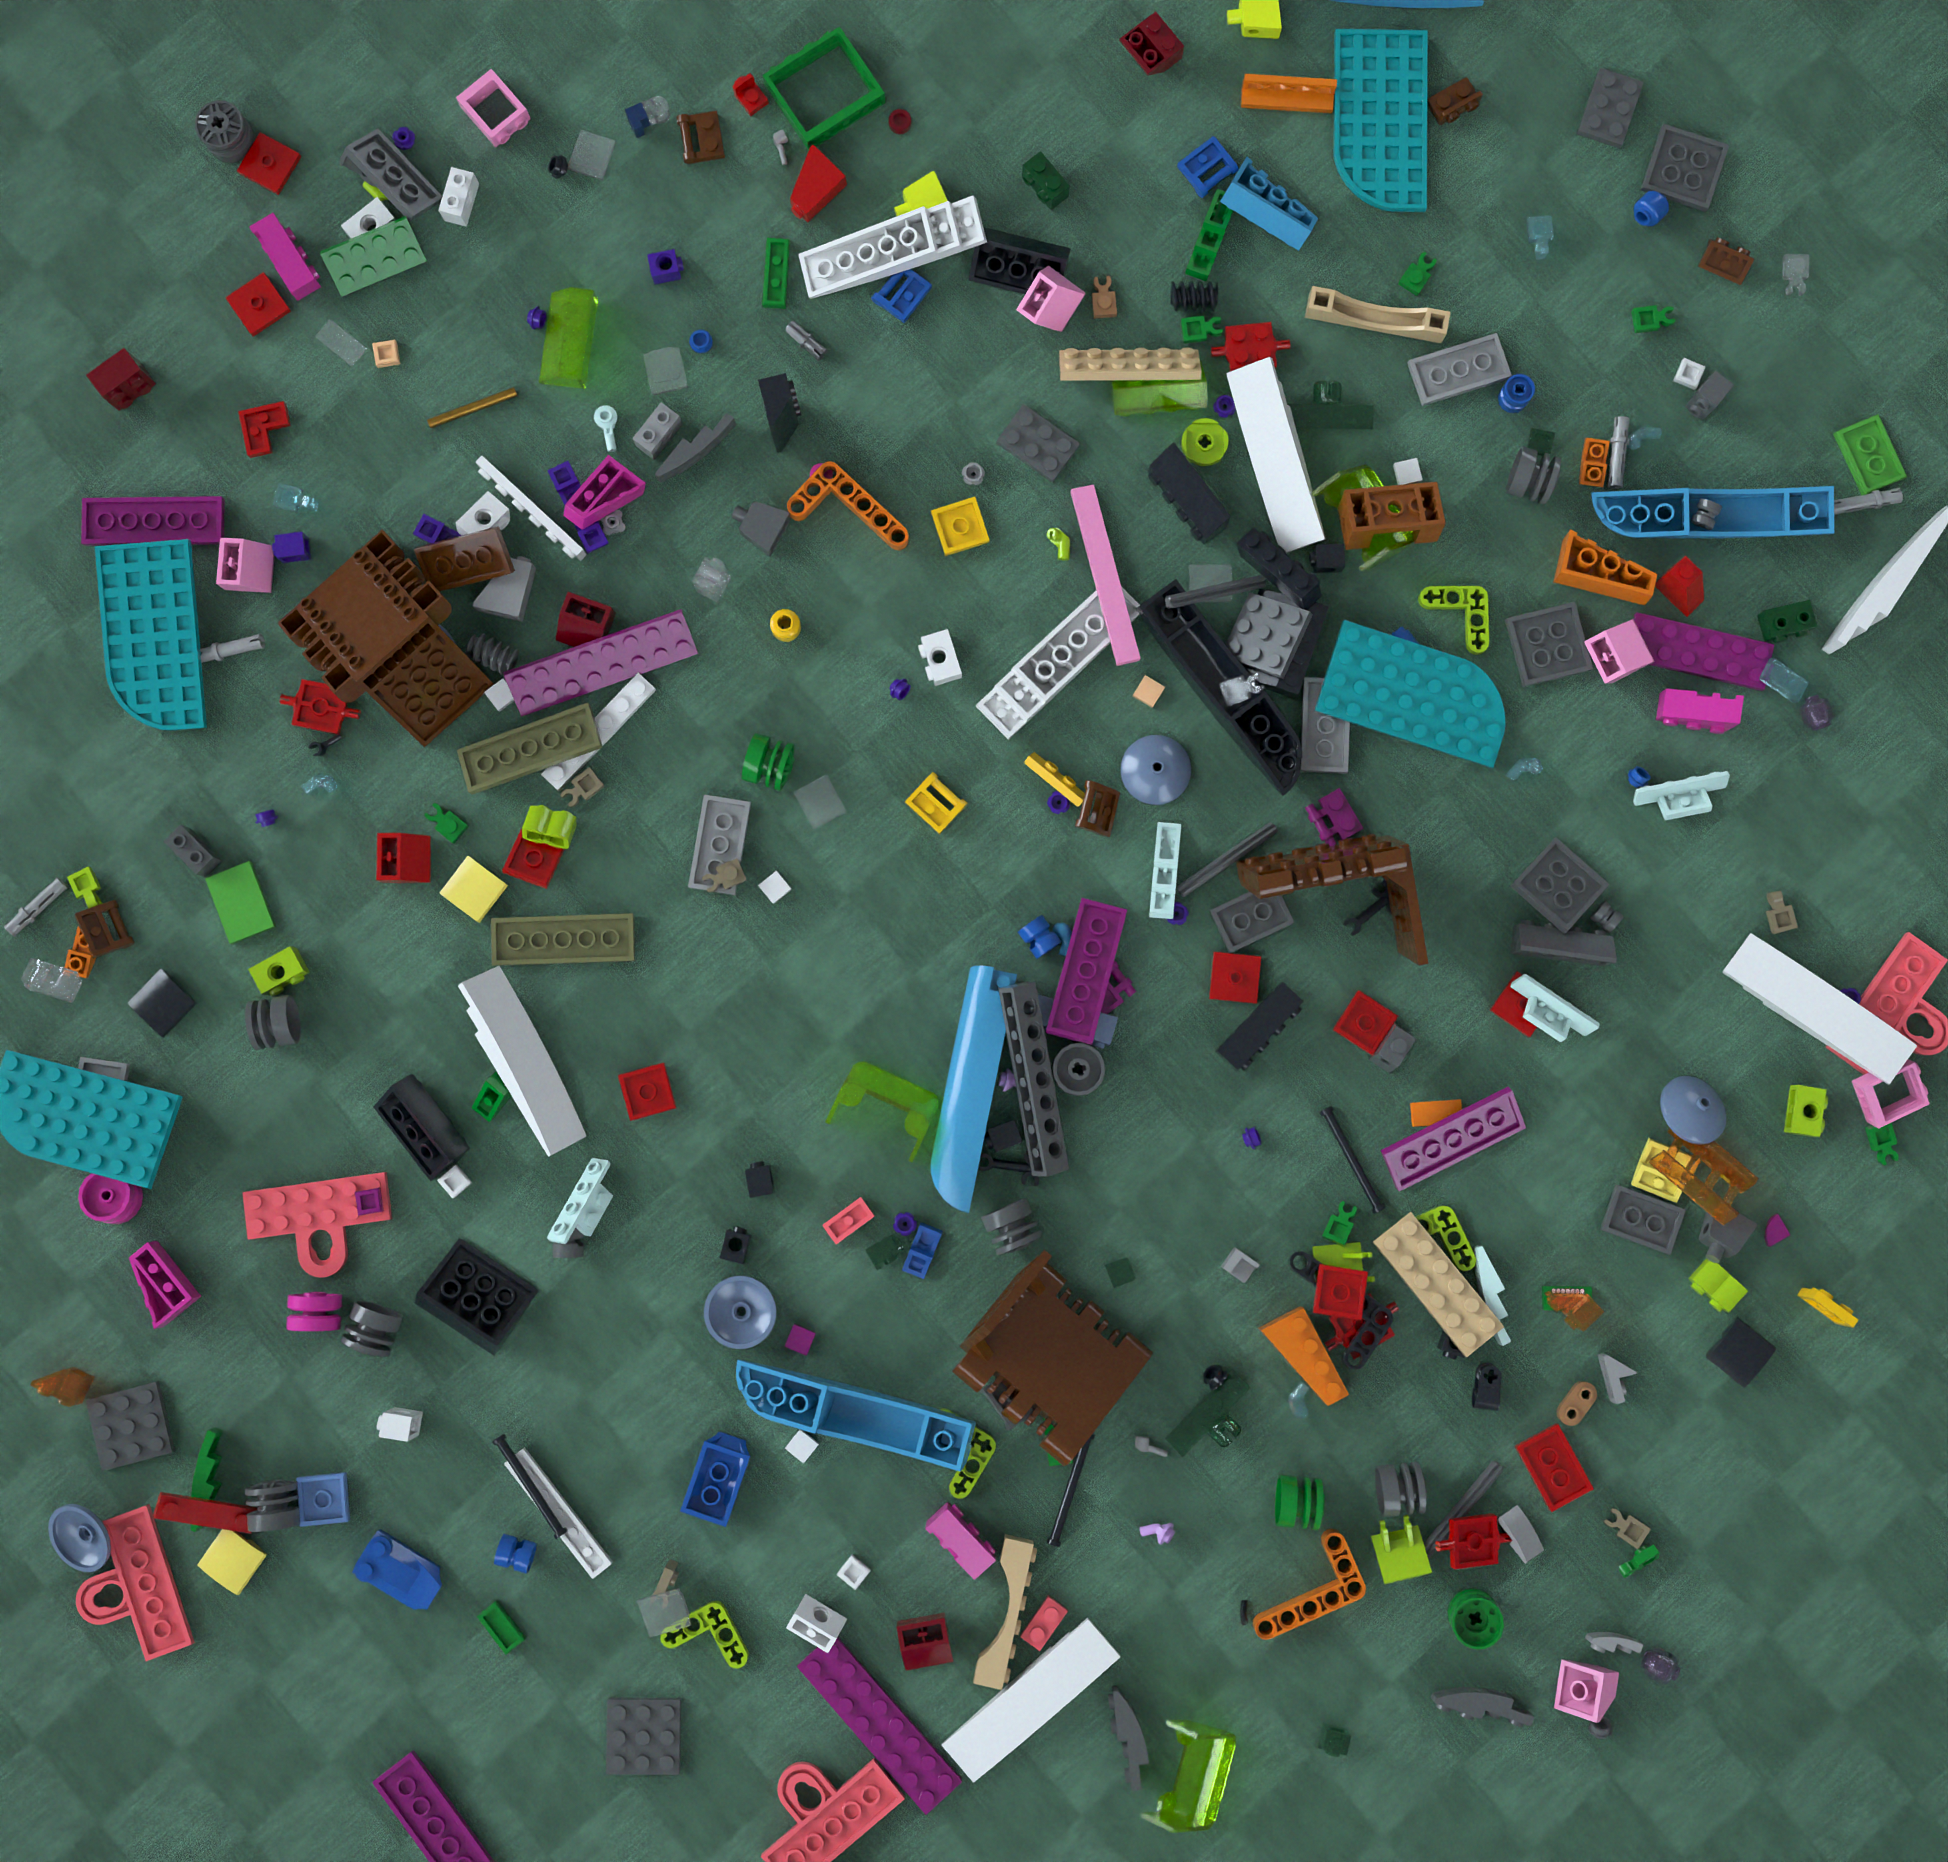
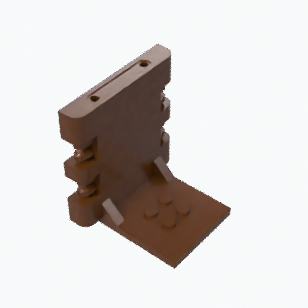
M382 529L312 593L303 598L277 624L298 647L307 648L302 655L315 669L327 671L321 678L341 701L346 703L353 702L366 691L425 748L494 684L439 627L451 614V604L430 581L424 584V574L409 558L404 561V552Z
M1369 834L1359 838L1339 840V845L1329 846V843L1315 845V847L1293 849L1292 854L1283 855L1282 852L1268 854V856H1256L1236 861L1241 886L1259 899L1290 894L1296 890L1311 887H1327L1342 884L1343 881L1368 876L1383 877L1387 883L1398 952L1419 966L1429 964L1408 843L1389 835L1378 837L1376 834Z
M1043 1250L1017 1273L960 1344L959 1347L966 1354L952 1372L975 1392L980 1391L992 1375L996 1378L988 1387L987 1392L990 1394L995 1392L1001 1382L1008 1387L999 1397L998 1401L1001 1404L1008 1399L1012 1392L1015 1393L1001 1414L1015 1425L1032 1408L1033 1411L1024 1421L1027 1426L1032 1424L1037 1415L1040 1414L1045 1420L1038 1426L1036 1433L1041 1436L1050 1424L1053 1427L1039 1446L1060 1464L1066 1466L1078 1454L1151 1358L1153 1352L1129 1331L1121 1337L1115 1346L1112 1343L1120 1334V1330L1116 1328L1110 1333L1108 1339L1104 1338L1101 1333L1107 1328L1109 1321L1104 1319L1096 1329L1093 1328L1105 1311L1092 1300H1089L1077 1315L1075 1312L1084 1300L1079 1297L1073 1302L1071 1308L1066 1306L1064 1301L1071 1295L1072 1290L1070 1288H1067L1058 1299L1056 1294L1064 1286L1067 1279L1047 1263L1052 1256Z

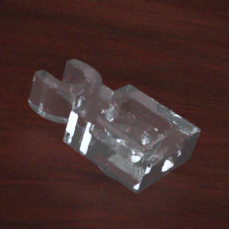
M1785 254L1783 256V280H1789V284L1786 287V295H1791L1793 287H1797L1799 289V296H1802L1806 291V285L1802 280H1806L1809 277V254Z
M1253 674L1247 681L1241 675L1221 682L1219 685L1227 706L1251 698L1250 692L1258 693L1265 688L1264 685L1256 687L1253 683L1255 679L1260 677V674Z

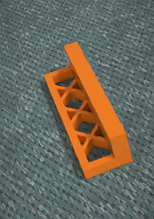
M1245 74L1241 91V108L1332 113L1337 79Z

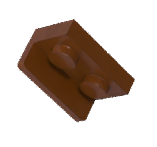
M1465 77L1428 98L1427 106L1439 125L1445 122L1450 124L1457 120L1461 113L1465 111L1469 113L1475 110L1480 105L1483 93L1482 91L1476 92L1469 79Z
M1719 237L1715 241L1709 239L1708 246L1698 267L1741 285L1754 261V258L1749 256L1751 251L1739 246L1737 250L1728 247L1730 242Z

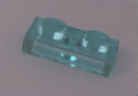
M1775 658L1768 660L1759 677V680L1793 703H1799L1809 684L1807 680Z

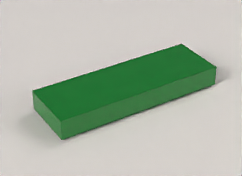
M767 238L762 299L763 308L786 309L790 239Z

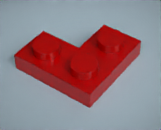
M284 401L238 411L246 452L249 458L273 453L268 431L291 426L287 405Z

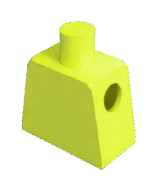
M1240 0L1239 9L1227 10L1228 25L1241 24V32L1244 37L1278 39L1282 29L1279 0Z
M935 171L930 172L903 190L905 203L894 207L896 216H900L923 206L928 209L947 202L948 200Z

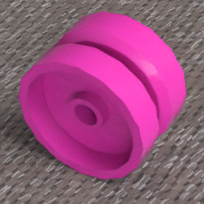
M91 1173L84 1179L79 1188L78 1200L82 1211L91 1219L107 1224H122L128 1222L138 1213L142 1206L143 1192L140 1186Z
M304 1292V1294H290L287 1296V1307L289 1309L303 1311V1313L287 1316V1330L333 1331L341 1329L342 1317L338 1314L326 1313V1311L338 1310L342 1307L341 1294Z

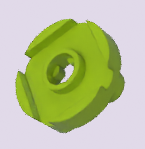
M1197 419L1183 433L1181 440L1182 451L1190 463L1198 466H1211L1220 462L1226 453L1229 442L1228 434L1213 419ZM1203 437H1207V441H1211V445H1208L1207 448H1203L1198 443V441H1202Z

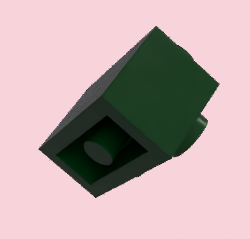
M1041 151L1022 165L1023 181L1027 186L1032 187L1038 199L1043 204H1046L1050 210L1069 197L1070 185Z
M1810 600L1764 610L1757 615L1764 642L1773 640V644L1788 640V636L1795 635L1796 638L1808 636L1810 631L1817 627Z

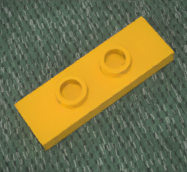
M1035 752L1027 757L1024 762L1029 768L1074 805L1079 807L1083 804L1085 793L1076 786V782L1071 777L1063 776L1057 771L1058 767L1048 760L1045 761Z

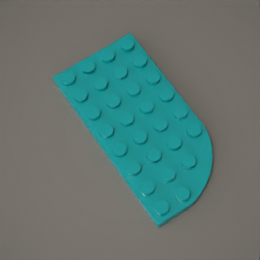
M1335 29L1334 79H1337V87L1334 93L1333 155L1337 171L1353 194L1375 208L1391 212H1425L1427 209L1428 30Z
M182 539L95 546L105 671L108 685L115 699L128 714L153 728L171 731L207 728L191 540Z
M1343 620L1314 711L1489 768L1494 767L1505 732V712L1496 686L1481 668L1466 659Z
M6 1050L0 1066V1131L16 1150L27 1156L152 1189L183 1097Z

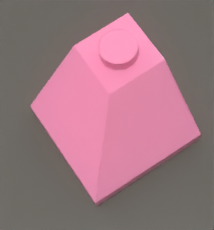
M1561 1659L1554 1708L1599 1723L1616 1697L1619 1672L1598 1665Z

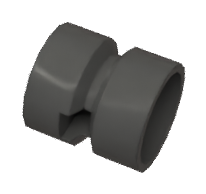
M575 1227L566 1244L553 1243L552 1257H584V1243L580 1241L584 1235Z

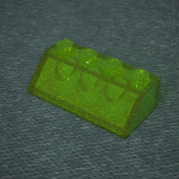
M569 287L551 293L539 383L586 388L598 303L594 290Z
M1201 360V380H1110L1114 415L1129 416L1137 413L1153 414L1160 411L1176 412L1183 409L1199 410L1200 408H1206L1207 380Z

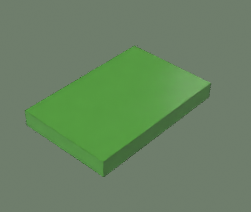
M1879 414L1833 434L1861 495L1870 494L1872 491L1880 490L1907 478Z
M251 861L205 878L230 944H235L276 927Z

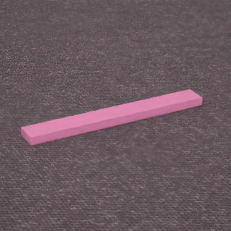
M1094 485L1071 489L1070 493L1116 665L1140 661V654Z

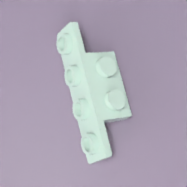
M1728 771L1713 772L1709 775L1691 776L1684 780L1667 781L1654 786L1646 785L1636 789L1633 802L1635 806L1658 802L1664 820L1710 812L1712 804L1707 792L1726 788L1730 775Z
M1523 974L1511 983V988L1528 998L1523 1018L1559 1042L1567 1038L1570 1027L1583 1036H1587L1599 1028L1600 1024L1527 974Z
M597 1158L590 1160L548 1234L547 1239L549 1241L566 1244L575 1227L583 1235H592L613 1197L601 1184L611 1165L608 1160Z

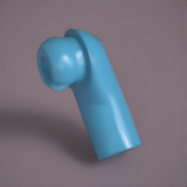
M1056 923L1053 926V931L1062 941L1059 955L1066 957L1072 931L1066 923Z

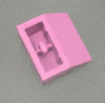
M1047 266L1039 271L1016 310L1034 324L1062 332L1086 293L1053 268Z
M220 538L216 584L224 590L271 593L275 557L272 545L246 539Z
M1634 619L1605 630L1584 641L1605 684L1614 683L1654 662Z

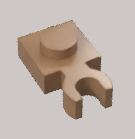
M1107 276L1105 285H1100L1098 277H1095L1093 286L1098 293H1092L1093 318L1117 317L1115 291L1108 292L1111 287L1110 276Z

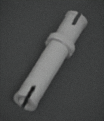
M1619 416L1614 418L1613 437L1610 439L1612 452L1607 486L1611 489L1623 488L1627 445H1629L1630 441L1628 438L1630 418Z
M1900 488L1881 492L1875 490L1866 495L1834 500V515L1867 508L1880 509L1885 505L1901 503L1903 500L1902 491H1900Z
M259 633L221 644L218 642L212 643L211 646L200 649L201 663L212 660L222 661L224 657L265 648V643L261 644V642H265L262 634Z
M56 877L25 908L21 907L18 910L19 913L5 924L4 928L12 936L16 937L25 926L33 923L36 920L35 917L50 905L68 886L59 877Z

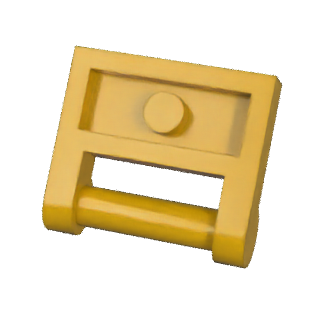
M932 772L905 803L937 833L941 834L968 803L964 799L958 798L938 779L939 776ZM930 786L935 788L954 806L951 811L927 791Z

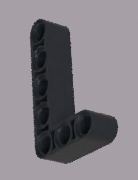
M1303 1251L1293 1253L1288 1259V1266L1291 1271L1316 1287L1314 1272L1318 1270L1319 1264L1322 1263ZM1296 1256L1305 1258L1306 1265L1303 1269H1297L1294 1266L1293 1260ZM1366 1293V1308L1363 1310L1362 1315L1364 1322L1342 1355L1343 1364L1350 1369H1360L1365 1365L1393 1321L1391 1311ZM1378 1311L1384 1312L1387 1316V1320L1383 1325H1379L1375 1321V1314ZM1365 1331H1369L1373 1335V1342L1370 1345H1365L1361 1340V1336ZM1353 1351L1360 1355V1361L1357 1365H1351L1348 1361V1355Z

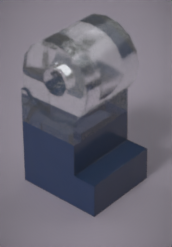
M660 96L625 109L628 122L636 138L645 135L644 128L655 123H665L670 118L668 102Z

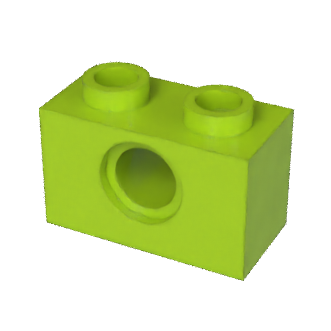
M292 946L248 969L261 994L270 995L271 997L283 992V987L290 983L292 985L300 983L305 979L304 976L310 973L298 949ZM283 967L285 974L281 979H278L276 971L278 968Z
M1790 1085L1784 1126L1785 1133L1820 1137L1825 1128L1823 1112L1828 1105L1827 1089ZM1806 1105L1811 1108V1115L1808 1118L1804 1115V1107Z

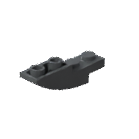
M1112 1686L1113 1694H1108L1109 1709H1114L1115 1719H1110L1111 1733L1116 1734L1118 1742H1127L1122 1743L1123 1758H1128L1129 1766L1124 1768L1125 1783H1130L1132 1791L1141 1790L1139 1765L1149 1764L1143 1732L1138 1718L1125 1695L1117 1686Z
M1456 1687L1437 1691L1431 1695V1699L1437 1704V1708L1446 1712H1450L1451 1709L1460 1712L1459 1715L1469 1720H1474V1717L1482 1720L1484 1711H1486V1715L1496 1719H1500V1716L1508 1718L1509 1723L1518 1727H1523L1524 1724L1532 1726L1534 1716L1529 1711L1512 1706L1514 1699L1509 1694L1497 1690L1479 1687Z

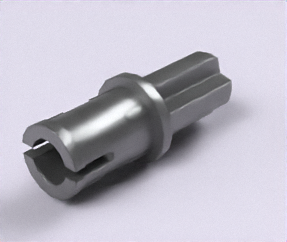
M791 321L787 325L786 332L800 344L799 347L801 349L805 348L817 361L824 357L822 354H826L828 350L813 338L812 333L806 332L795 321Z

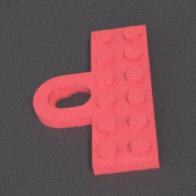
M1907 932L1861 995L1859 1005L1915 1043L1917 1047L1913 1053L1918 1055L1938 1054L1948 1046L1947 1017L1922 999L1948 959L1910 932ZM1917 1013L1927 1019L1928 1024L1934 1030L1931 1038L1915 1036L1908 1031L1906 1021L1911 1014ZM1825 1047L1863 1075L1869 1073L1831 1047Z
M387 1172L242 1192L248 1240L295 1233L298 1260L301 1267L309 1275L319 1278L332 1276L344 1267L348 1257L345 1226L392 1219ZM381 1188L384 1211L358 1216L355 1192ZM318 1230L327 1231L332 1238L333 1246L330 1249V1257L327 1260L319 1259L317 1251L314 1250L311 1244V1238Z
M150 1504L102 1521L109 1533L110 1554L115 1568L87 1579L80 1586L76 1595V1607L81 1617L91 1624L103 1625L131 1615L145 1661L195 1643ZM107 1584H116L123 1591V1600L116 1607H99L95 1604L94 1597Z
M875 1758L838 1789L832 1785L816 1765L809 1762L793 1763L781 1774L777 1791L782 1805L797 1824L761 1854V1858L765 1862H831L905 1799V1795ZM798 1782H805L819 1790L822 1800L817 1807L809 1809L800 1804L798 1794L795 1791V1785Z

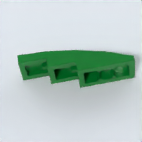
M1217 189L1185 271L1186 275L1206 282L1234 211L1220 202L1225 194V191Z
M216 1427L207 1430L193 1476L191 1497L215 1501L222 1485L221 1482L213 1480L223 1458L214 1453L223 1434V1430ZM191 1524V1531L197 1532L203 1529L204 1526Z

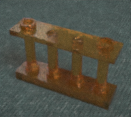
M1669 1127L1667 1132L1675 1138L1667 1152L1665 1150L1661 1151L1651 1158L1648 1163L1722 1225L1736 1218L1739 1212L1731 1207L1738 1192L1741 1194L1754 1186L1759 1178L1715 1141L1701 1145L1693 1144L1677 1136ZM1682 1145L1693 1153L1686 1168L1675 1159ZM1701 1161L1712 1169L1705 1183L1693 1175ZM1719 1177L1731 1185L1723 1199L1712 1191Z

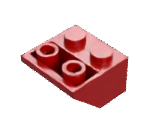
M377 833L376 880L382 883H430L431 836L408 833Z

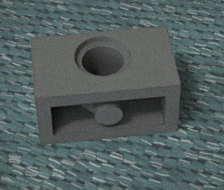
M1714 371L1699 387L1685 407L1689 409V413L1692 416L1704 420L1719 405L1734 384L1717 371Z
M179 825L163 841L196 875L206 877L222 862L190 828Z

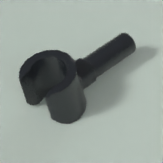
M340 734L335 735L322 743L312 742L308 748L314 749L319 746V751L313 756H324L326 749L342 739V736Z

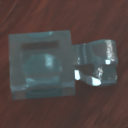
M1551 216L1528 217L1526 221L1529 243H1536V260L1546 259V254H1549L1548 242L1554 238Z
M279 483L273 506L298 513L299 506L317 511L319 502L315 501L314 498L303 496L304 490L301 488Z

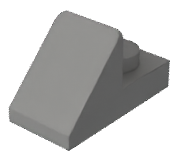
M1597 1354L1610 1402L1615 1404L1625 1402L1626 1387L1619 1378L1637 1374V1372L1606 1354Z

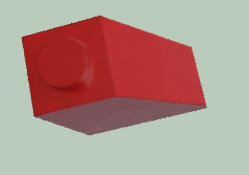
M814 145L809 148L790 197L791 211L797 218H803L807 223L847 186L846 176Z
M1686 555L1668 569L1655 583V587L1686 617L1704 601L1703 572Z

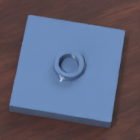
M347 1472L296 1478L298 1482L297 1494L299 1496L300 1527L350 1521Z

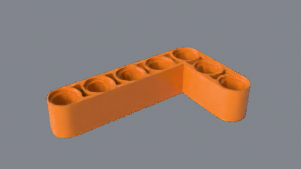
M828 461L823 463L787 502V509L791 518L795 521H802L832 492L892 549L899 551L908 545L909 535L907 529L834 462ZM827 470H833L836 472V476L833 479H827L824 477V473ZM844 486H851L853 492L849 495H844L841 493V489ZM811 487H818L820 493L816 496H811L808 494V490ZM865 501L871 506L868 510L862 511L858 508L859 503ZM795 504L804 505L802 512L795 513L792 511V507ZM883 517L888 522L885 526L879 527L875 524V520ZM895 533H901L905 538L902 542L897 543L892 540V536Z
M1327 1529L1321 1535L1322 1546L1337 1579L1257 1614L1252 1624L1258 1637L1265 1640L1274 1638L1353 1603L1365 1595V1583L1347 1542L1339 1531ZM1332 1536L1339 1537V1543L1335 1547L1328 1546V1540ZM1344 1558L1348 1559V1567L1344 1570L1338 1569V1562ZM1353 1581L1358 1582L1359 1588L1357 1591L1349 1592L1347 1589L1349 1583ZM1330 1591L1337 1593V1597L1333 1602L1325 1600L1326 1594ZM1307 1601L1315 1603L1314 1609L1310 1612L1303 1610V1606ZM1291 1611L1293 1613L1291 1620L1287 1622L1282 1621V1613ZM1262 1621H1269L1271 1626L1269 1630L1263 1632L1259 1630L1260 1623Z

